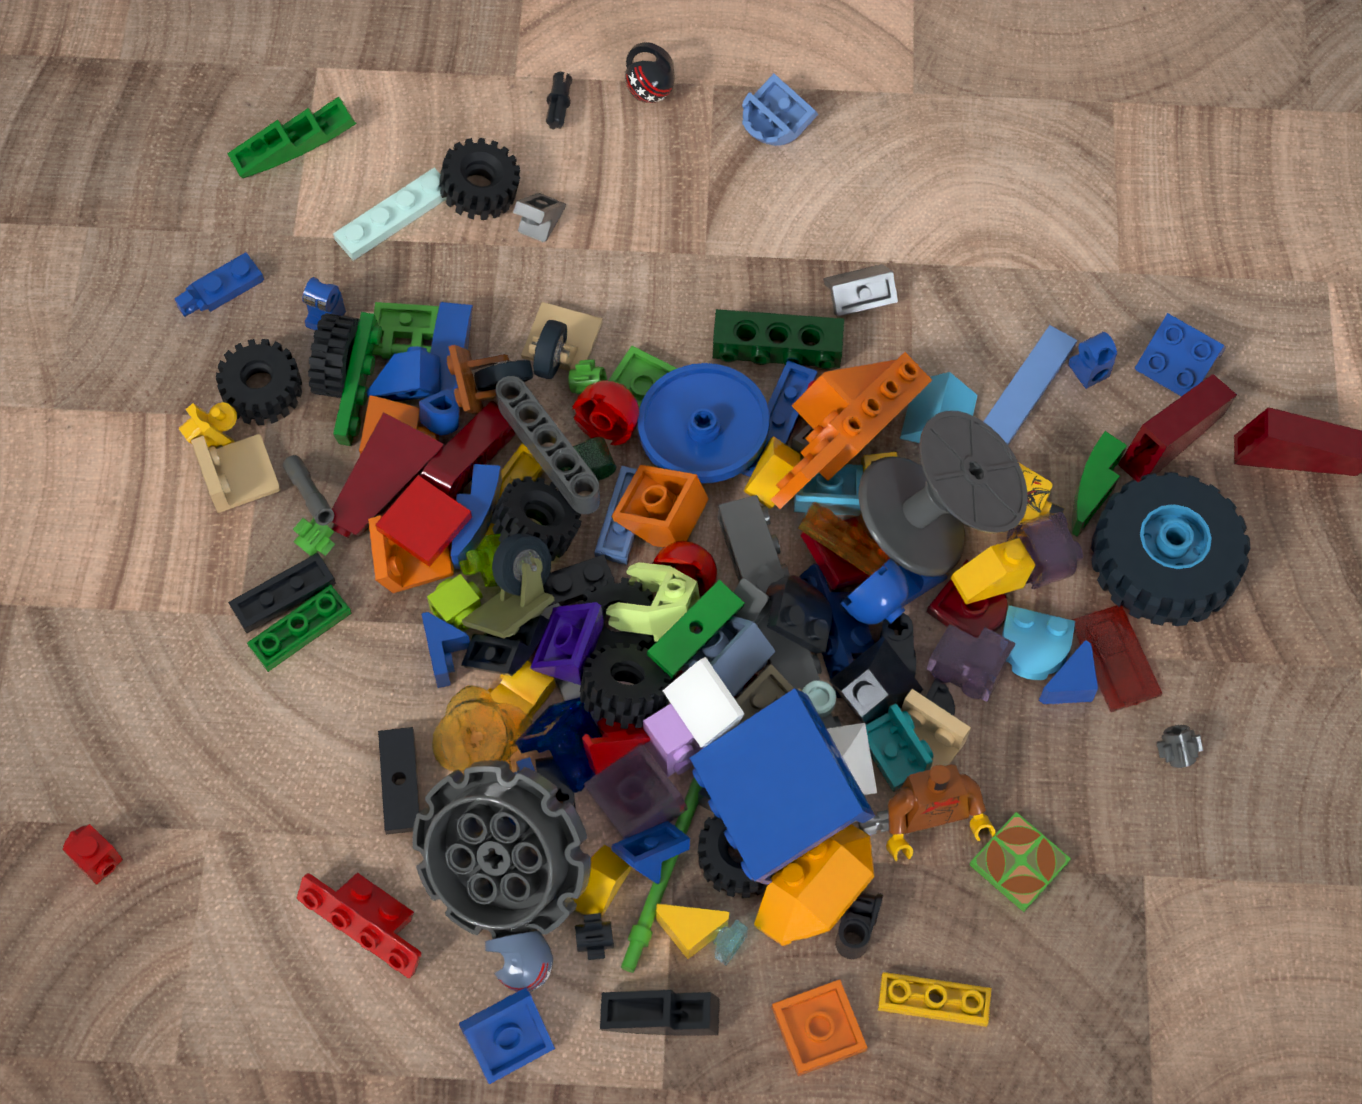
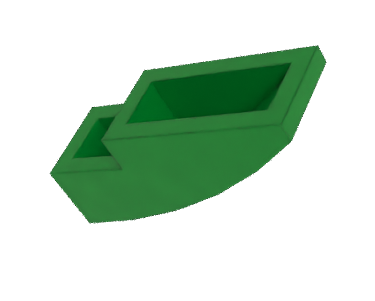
M1106 431L1100 437L1088 458L1075 494L1072 511V534L1078 537L1112 494L1120 477L1113 470L1122 459L1127 445Z

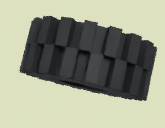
M472 138L465 139L464 146L459 141L454 144L453 150L450 148L447 151L439 180L440 194L442 198L447 197L446 204L450 208L453 205L456 206V213L462 215L463 211L468 213L467 218L474 219L475 215H480L481 220H487L489 214H492L493 218H497L500 216L501 210L506 213L510 208V204L513 205L520 181V166L516 165L517 159L514 155L508 157L509 149L505 146L500 150L497 148L498 142L492 140L489 145L485 144V138H478V143H473ZM478 175L488 179L491 184L488 186H477L467 178Z
M328 313L321 316V320L317 323V330H315L313 335L314 343L311 344L310 350H312L311 357H309V387H311L313 394L335 398L342 397L359 318Z
M255 339L247 340L249 346L243 347L241 343L235 345L236 352L233 354L228 350L224 354L226 362L220 361L218 364L220 373L216 372L217 387L223 402L230 404L236 410L237 420L241 416L246 424H251L252 419H255L257 425H264V419L269 418L272 424L278 422L277 415L282 414L284 418L290 414L288 407L291 406L295 409L298 405L297 397L302 395L301 376L291 352L287 348L283 350L282 345L276 341L273 346H270L268 339H261V344H256ZM256 373H268L271 375V381L264 387L250 388L246 384L248 378Z
M531 476L524 477L523 481L520 478L514 479L512 484L509 483L505 487L492 512L491 523L495 524L492 528L494 534H501L500 542L514 534L533 535L546 544L551 555V561H554L556 556L558 558L562 557L581 526L582 520H579L581 514L577 513L570 506L561 492L556 489L553 482L550 485L544 484L545 479L539 477L534 482ZM529 518L535 519V520L538 521L540 524H537V523L533 522V521L530 520ZM522 552L521 557L528 560L530 556L527 552Z
M614 577L607 578V585L602 586L600 581L594 583V591L591 592L587 589L583 593V601L579 600L577 604L597 602L601 605L603 620L605 621L606 611L610 605L620 602L651 606L653 593L649 589L642 591V583L635 581L634 585L631 586L629 585V578L622 577L621 583H615ZM604 623L595 650L597 649L601 652V648L604 645H609L613 649L615 648V643H623V648H629L630 644L638 645L637 650L643 651L644 648L650 649L656 641H654V636L649 634L610 631Z
M615 643V648L611 649L609 645H604L601 648V652L596 649L591 653V658L587 657L580 687L581 703L585 702L584 709L587 712L594 711L593 718L598 721L605 718L606 725L612 727L614 722L621 723L620 728L628 729L629 724H634L636 729L642 728L645 719L666 707L667 697L663 690L670 685L671 677L647 655L649 649L644 648L643 651L637 650L638 645L630 644L629 648H623V643ZM618 681L628 682V683H631V684H634V685H626V684H622V683H620V682H618Z
M715 814L712 819L708 817L704 822V829L700 831L698 844V863L700 869L704 871V878L707 882L711 880L714 883L713 888L720 892L722 888L727 890V896L734 897L735 893H742V898H750V893L756 892L757 896L763 894L767 884L750 880L744 873L741 864L731 859L728 852L730 843L724 833L727 828L723 820Z

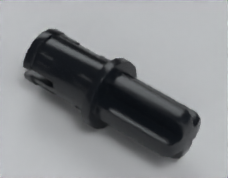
M556 72L553 75L551 93L548 94L546 100L549 105L546 123L551 129H561L563 127L566 108L571 103L569 91L572 76L567 73L565 82H563L565 72Z

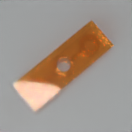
M813 502L808 507L798 526L799 530L869 576L878 571L890 559L876 541L817 502Z

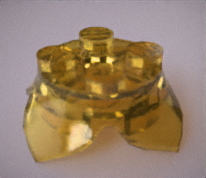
M469 685L462 688L451 698L445 715L433 734V754L442 767L449 771L459 770L462 774L474 762L488 760L506 761L512 770L511 756L523 748L528 741L533 721L519 707L508 703H497L486 689ZM473 730L481 732L483 735V740L478 741L480 744L478 747L476 743L471 741Z

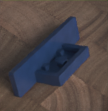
M814 563L799 577L816 587L826 597L832 609L833 617L826 651L822 653L831 680L853 662V659L858 658L875 643L868 624L856 620L840 604L852 592H830L825 576L818 564ZM833 686V689L835 690V693H836V697H837V698H842L841 695L837 692V690H836V689L834 688V686Z

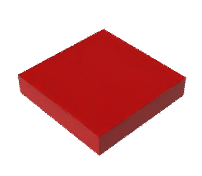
M418 475L375 526L378 532L430 567L472 518V513L469 509Z

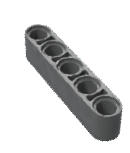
M515 376L502 378L496 385V396L500 413L570 506L580 514L595 512L600 505V488L597 477L526 384ZM510 395H516V396H517L516 398H513V399H508V398H506L507 396H510ZM527 419H535V421L531 423L524 422ZM544 443H553V444H554L553 446H550V447L541 446V445L544 444ZM563 467H572V468H573V469L570 470V471H561V470H560V469L563 468ZM582 491L591 492L588 496L578 495Z

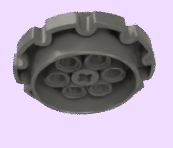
M488 760L474 762L464 770V774L459 770H455L438 782L425 797L429 807H425L416 815L412 843L413 849L419 851L423 856V861L416 866L421 882L433 901L440 899L447 906L445 915L469 933L478 935L486 929L491 933L492 939L537 930L543 935H547L560 926L577 907L573 898L577 899L587 888L591 857L580 849V844L587 839L584 825L570 802L562 804L556 799L557 786L541 774L527 767L515 774L511 771L510 765L506 761ZM509 817L514 820L516 826L510 822ZM476 819L481 822L482 826L477 823ZM530 847L537 852L538 856L531 851ZM486 878L492 883L493 886H491L487 882ZM519 878L525 882L526 886L520 882Z

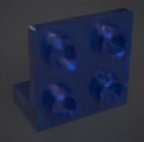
M580 697L549 705L515 743L521 754L535 750L538 753L549 750L572 791L577 793L581 792L596 775L590 768L582 737L585 734H588L590 738H600L603 735L593 720L591 713L584 709V702L581 703Z

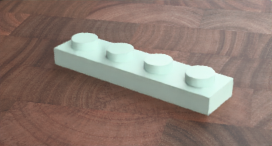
M432 168L333 233L335 241L354 261L445 201L447 197L442 198L440 194L439 180L441 174L435 168Z

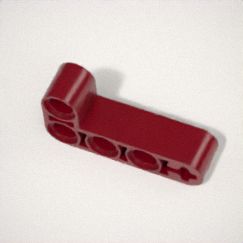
M494 401L488 403L427 463L421 477L456 501L457 494H463L464 487L472 480L474 464L487 465L516 434L500 413L498 404Z

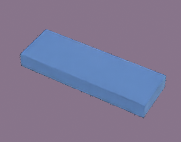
M621 466L596 545L595 557L604 554L606 560L625 565L628 563L636 535L615 522L611 516L637 469Z

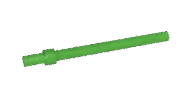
M694 777L675 824L685 834L688 832L699 803L698 793L702 789ZM679 855L662 862L660 883L656 884L653 882L638 923L631 928L628 936L630 944L621 964V968L625 971L634 973L643 948L649 945L653 934L650 929L656 916L657 904L661 903Z

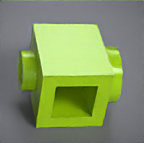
M461 574L453 579L448 578L442 581L436 590L427 596L429 608L434 616L463 632L470 629V627L464 626L462 619L481 606L480 599L483 598L477 585L473 581L467 583Z

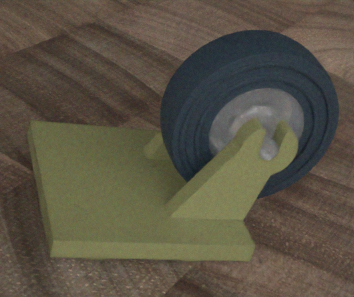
M521 533L511 535L501 542L494 554L492 563L493 576L501 588V592L462 619L464 626L506 638L514 635L519 630V627L531 618L541 615L544 609L555 601L553 595L544 593L543 585L546 583L551 570V555L548 547L542 540L533 535Z

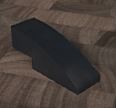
M672 990L602 992L600 1030L648 1035H719L720 999L712 992L675 993Z

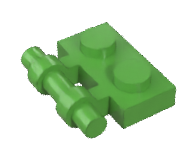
M375 302L374 315L379 326L382 327L381 337H383V341L379 345H374L372 355H380L382 359H391L394 354L407 352V348L415 346L427 348V352L430 353L431 346H423V341L433 340L439 306ZM395 338L412 339L411 345L394 344Z

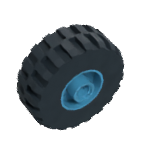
M1165 472L1163 476H1157L1156 473L1142 476L1140 482L1131 480L1122 486L1120 492L1114 493L1108 500L1092 537L1091 549L1094 553L1091 562L1093 570L1100 573L1097 581L1104 591L1108 590L1112 595L1110 599L1118 607L1124 606L1130 611L1129 615L1140 619V617L1150 619L1151 624L1163 626L1165 622H1172L1173 626L1187 625L1190 619H1193L1194 622L1207 619L1211 612H1218L1227 603L1229 597L1233 595L1248 567L1249 558L1247 555L1250 551V538L1248 535H1244L1247 526L1244 518L1241 515L1238 516L1235 512L1237 508L1229 498L1225 499L1220 494V490L1212 484L1208 486L1200 482V478L1191 475L1183 477L1178 476V473Z

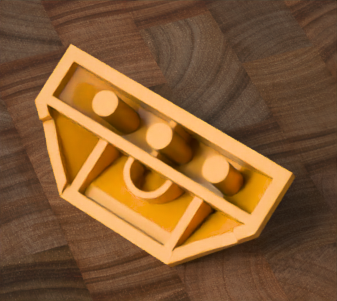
M850 824L778 870L771 878L772 882L767 885L754 922L755 928L781 946L791 944L795 940L806 939L830 931L875 877L870 835Z

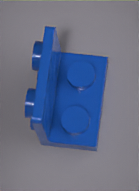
M1167 313L1136 364L1135 370L1174 393L1183 396L1205 379L1217 357L1220 358L1227 347Z

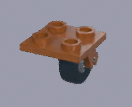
M457 345L448 346L450 355L447 356L448 369L451 375L456 376L458 388L454 389L455 399L458 406L463 407L464 412L477 415L483 409L482 401L497 398L496 385L498 381L506 376L518 377L523 382L533 378V369L529 360L510 361L506 354L472 360L469 350ZM483 368V369H481V370L475 372V373H474V377H473L472 370Z

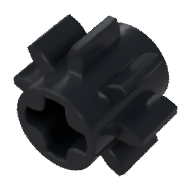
M601 913L584 915V924L575 925L577 951H587L588 960L604 959V949L614 948L611 921L602 922Z

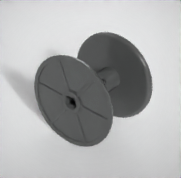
M960 411L940 412L926 423L921 433L919 444L921 465L906 458L884 457L871 463L865 469L860 479L859 504L870 534L879 547L893 561L906 570L918 575L940 576L948 573L958 564L965 545L964 524L981 532L1003 533L1015 528L1023 519L1027 509L1028 494L1026 481L1019 462L1010 447L985 422Z

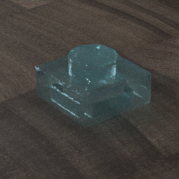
M738 920L730 928L725 925L713 942L717 946L715 948V958L727 966L747 938L748 927Z

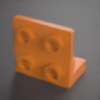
M381 515L368 519L375 580L392 593L454 575L450 544L429 567L377 531L375 524L380 520Z

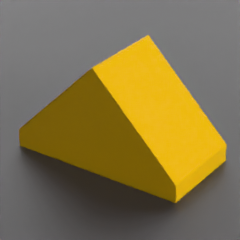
M774 436L771 437L744 492L750 496L757 495L760 503L766 505L769 509L773 508L775 504L771 499L780 491L776 484L800 462V454Z
M603 845L591 857L587 888L577 899L573 898L577 904L575 911L582 915L601 913L602 918L632 869L629 864L611 851L610 847Z
M657 904L656 921L687 959L691 958L728 929L729 912Z

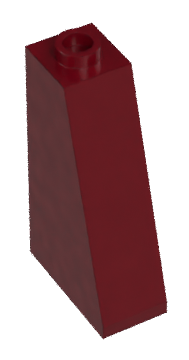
M1214 374L1210 375L1145 422L1118 465L1137 482H1140L1141 477L1144 475L1159 473L1225 415L1237 394Z
M1267 407L1234 435V464L1358 476L1362 473V430Z
M383 412L332 507L334 512L332 523L334 524L331 529L347 538L352 533L361 536L369 527L368 519L381 515L406 490L413 480L423 472L427 463L445 445Z

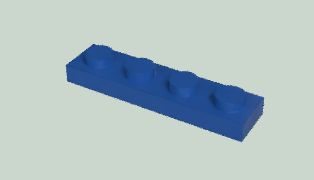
M787 360L768 402L770 428L766 446L773 436L784 444H788L800 417V414L792 405L807 390L809 383L816 380L818 371ZM765 448L758 459L741 474L751 477Z

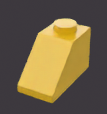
M1020 538L990 546L951 575V580L964 602L970 604L1024 588L1036 564Z

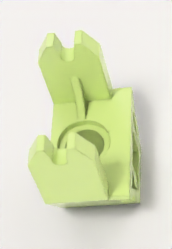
M638 562L629 566L627 574L631 575L629 585L633 586L635 581L642 583V591L649 589L651 592H656L657 594L651 606L618 602L610 605L606 614L611 616L608 623L612 627L620 631L653 635L654 641L657 642L700 599L697 581L671 566ZM696 626L691 627L690 631L694 632Z

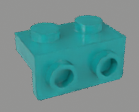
M896 703L889 707L887 714L866 724L871 757L893 792L902 787L907 776L930 770L933 763L932 758L934 757L928 743L924 739L920 741L914 732L915 725L907 711H901Z

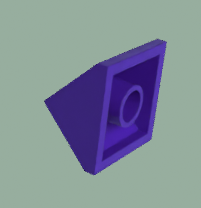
M597 602L553 607L549 617L550 621L542 636L530 669L581 685L585 661L587 657L591 658V653L595 650L604 626L602 608Z

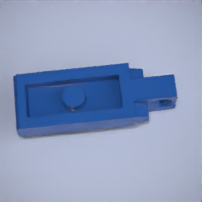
M247 252L194 281L186 287L185 292L174 299L184 317L198 309L200 311L208 309L211 312L263 282L264 277Z

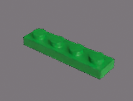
M361 312L333 432L338 444L352 446L353 437H357L360 433L361 417H358L360 406H365L367 402L368 387L365 386L368 375L373 374L375 367V357L372 356L374 345L380 344L382 327L379 326L375 315L372 313Z

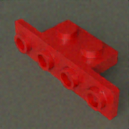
M358 872L337 891H334L310 873L302 877L297 900L306 908L314 911L331 923L334 928L341 930L358 942L364 949L375 954L389 964L392 969L399 971L407 978H411L415 974L422 953L397 935L411 922L414 911Z

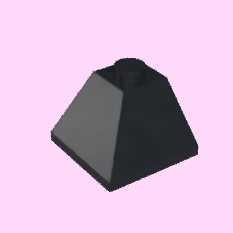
M884 637L829 680L861 723H865V725L887 714L889 707L895 703L901 709L904 699L911 689L919 694L924 690Z

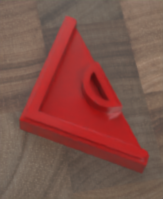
M640 728L629 735L625 731L606 732L600 738H590L588 734H585L582 740L590 768L597 776L649 742L650 737L644 729Z

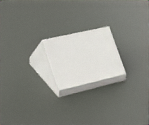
M706 657L696 662L663 690L701 748H705L737 727L745 714Z

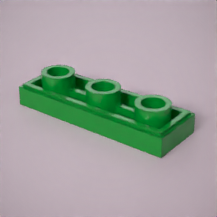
M719 579L647 651V655L673 678L744 607L745 603ZM697 626L702 632L695 634L690 631V628Z
M329 585L247 642V645L266 671L269 672L348 617L352 612L333 586ZM303 624L301 628L295 629V626Z

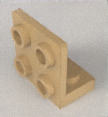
M257 434L217 449L215 446L208 447L204 436L191 440L217 513L280 491L279 483L261 435Z
M911 689L904 699L901 711L905 710L908 712L914 722V732L919 740L924 739L930 746L934 756L931 768L936 765H950L965 744L971 727Z

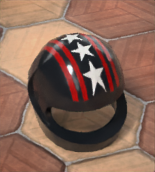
M642 42L636 44L626 58V86L638 101L643 103L659 102L665 99L673 89L675 81L673 60L667 51L654 43ZM647 52L654 54L656 61H637L634 63V57L639 53Z

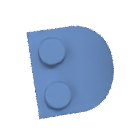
M774 73L754 95L749 92L742 104V123L747 132L758 141L774 146L785 145L794 141L818 116V113Z

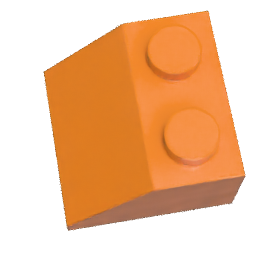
M639 465L611 517L615 522L649 544L664 548L673 542L688 540L709 498L697 474Z

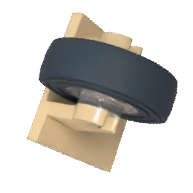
M542 302L522 351L521 358L534 361V374L545 379H552L557 373L558 368L567 371L576 369L575 364H579L580 360L589 359L603 320L596 316Z

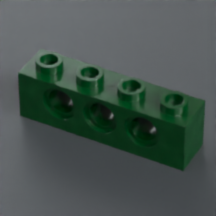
M716 309L712 359H720L724 362H734L736 360L751 361L759 365L767 363L786 365L788 360L799 365L816 366L820 369L840 368L843 351L844 318ZM748 337L752 340L743 341L740 338ZM773 340H781L783 343H774ZM806 342H812V343H815L816 345L809 346V345H806V344H804V343H806Z

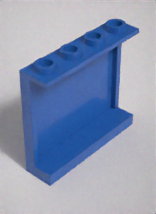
M796 688L690 757L695 767L692 770L693 776L702 788H706L711 798L708 800L709 806L713 813L723 820L727 828L724 831L726 839L734 849H738L743 858L741 867L752 881L770 884L772 882L770 878L772 874L853 822L857 821L864 824L875 817L874 812L808 694Z

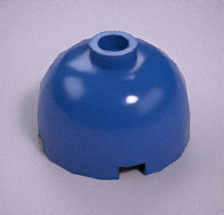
M891 558L840 603L856 620L865 624H878L886 619L891 624L905 611L902 604L908 597L909 585L906 576Z

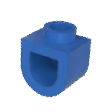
M445 389L419 401V421L431 432L438 435H448L455 432L459 427V406L455 396Z

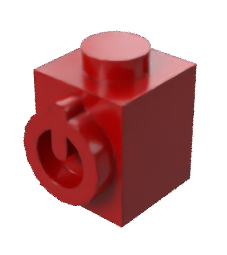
M90 824L70 832L62 849L71 861L96 885L103 878L110 875L123 860L116 849Z

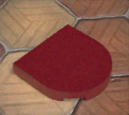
M966 559L962 566L967 564L969 561ZM950 579L927 607L926 612L961 636L983 638L993 634L1002 626L1007 615L1008 603L1004 593L966 604Z

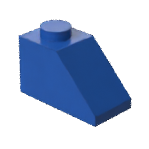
M417 346L407 348V352L394 354L367 390V397L376 396L401 402L429 397L440 392V357L427 352V348Z

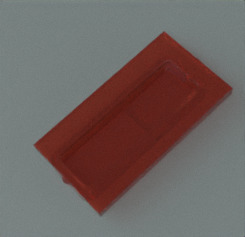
M1116 605L1072 619L1075 621L1074 632L1080 645L1085 640L1091 643L1097 683L1110 712L1138 705L1139 703L1162 696L1163 693L1122 605L1120 607Z

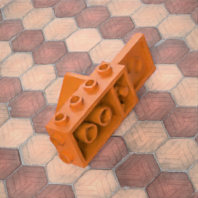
M906 352L896 360L824 372L792 405L814 430L805 438L809 444L800 452L804 458L776 484L780 491L771 501L781 509L818 473L829 481L896 417L932 379Z

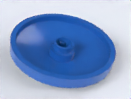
M691 364L665 374L650 387L639 408V438L643 450L657 468L697 474L701 483L724 481L745 471L761 455L769 436V409L761 390L743 373L719 364Z

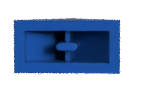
M1085 640L1043 688L1039 698L1041 703L1061 704L1093 701L1098 691L1090 642Z

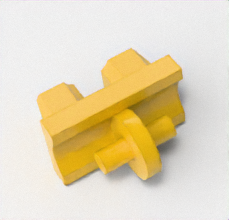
M224 402L217 403L210 409L209 413L194 403L186 408L191 418L181 425L179 430L189 443H191L192 439L204 436L208 447L215 446L217 448L219 445L225 446L235 442L223 433L231 429L237 420L236 410L230 404Z

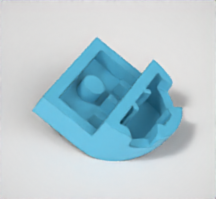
M1009 605L999 645L1000 659L1005 658L1012 665V672L1018 676L1031 680L1047 679L1049 674L1058 672L1067 661L1072 645L1075 621Z

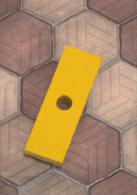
M882 972L878 1011L987 1027L992 988ZM929 995H939L941 998V1002H932L929 998Z

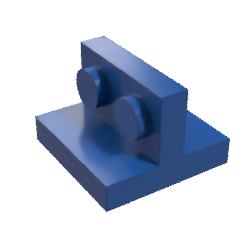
M526 987L459 1023L462 1033L489 1084L555 1049L532 996Z

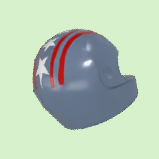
M540 931L526 932L485 941V951L501 953L505 959L503 968L495 972V975L508 989L518 992L526 987L530 992L542 986L549 978L553 968V955L550 946Z

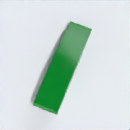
M338 96L313 113L307 108L285 124H282L277 119L227 154L239 176L243 179L302 156L356 125V122L343 100Z

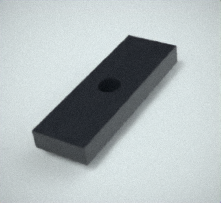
M413 727L378 731L384 830L386 835L413 832L416 815L420 812ZM398 779L406 780L402 785L395 784Z

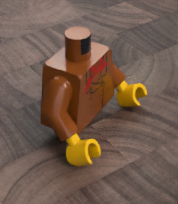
M954 764L946 766L936 765L930 770L907 776L900 791L888 803L889 833L893 834V836L887 841L886 849L894 860H898L897 854L901 849L907 859H910L913 855V849L904 839V834L967 819L969 815L973 816L969 826L976 840L980 841L978 833L982 828L986 827L991 836L994 837L995 829L988 816L983 814L986 808L978 783L966 774H959L957 766Z

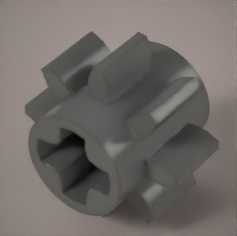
M1174 725L1165 729L1162 741L1156 742L1159 757L1165 758L1166 763L1170 762V765L1175 768L1188 767L1194 764L1196 758L1199 757L1198 752L1203 751L1200 734L1195 735L1194 730H1190V727L1187 725Z

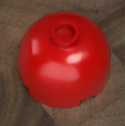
M601 380L588 385L572 405V410L575 409L576 412L573 418L577 426L586 435L598 442L605 438L612 440L610 445L624 444L631 437L638 423L639 405L636 398L624 385L614 381Z
M673 542L662 548L652 564L671 566L696 580L700 598L717 582V566L713 556L705 548L693 542Z

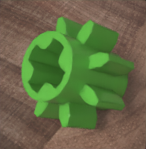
M594 359L580 360L579 364H575L576 369H571L568 376L570 391L576 394H581L588 385L594 382L607 380L604 367H595Z
M302 518L293 528L299 535L293 542L310 556L318 551L326 556L335 545L329 539L334 531L327 525H318L314 518L310 522Z

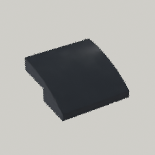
M542 615L531 618L520 626L514 635L506 638L484 633V635L473 634L461 666L513 676L527 662L536 649L550 620Z

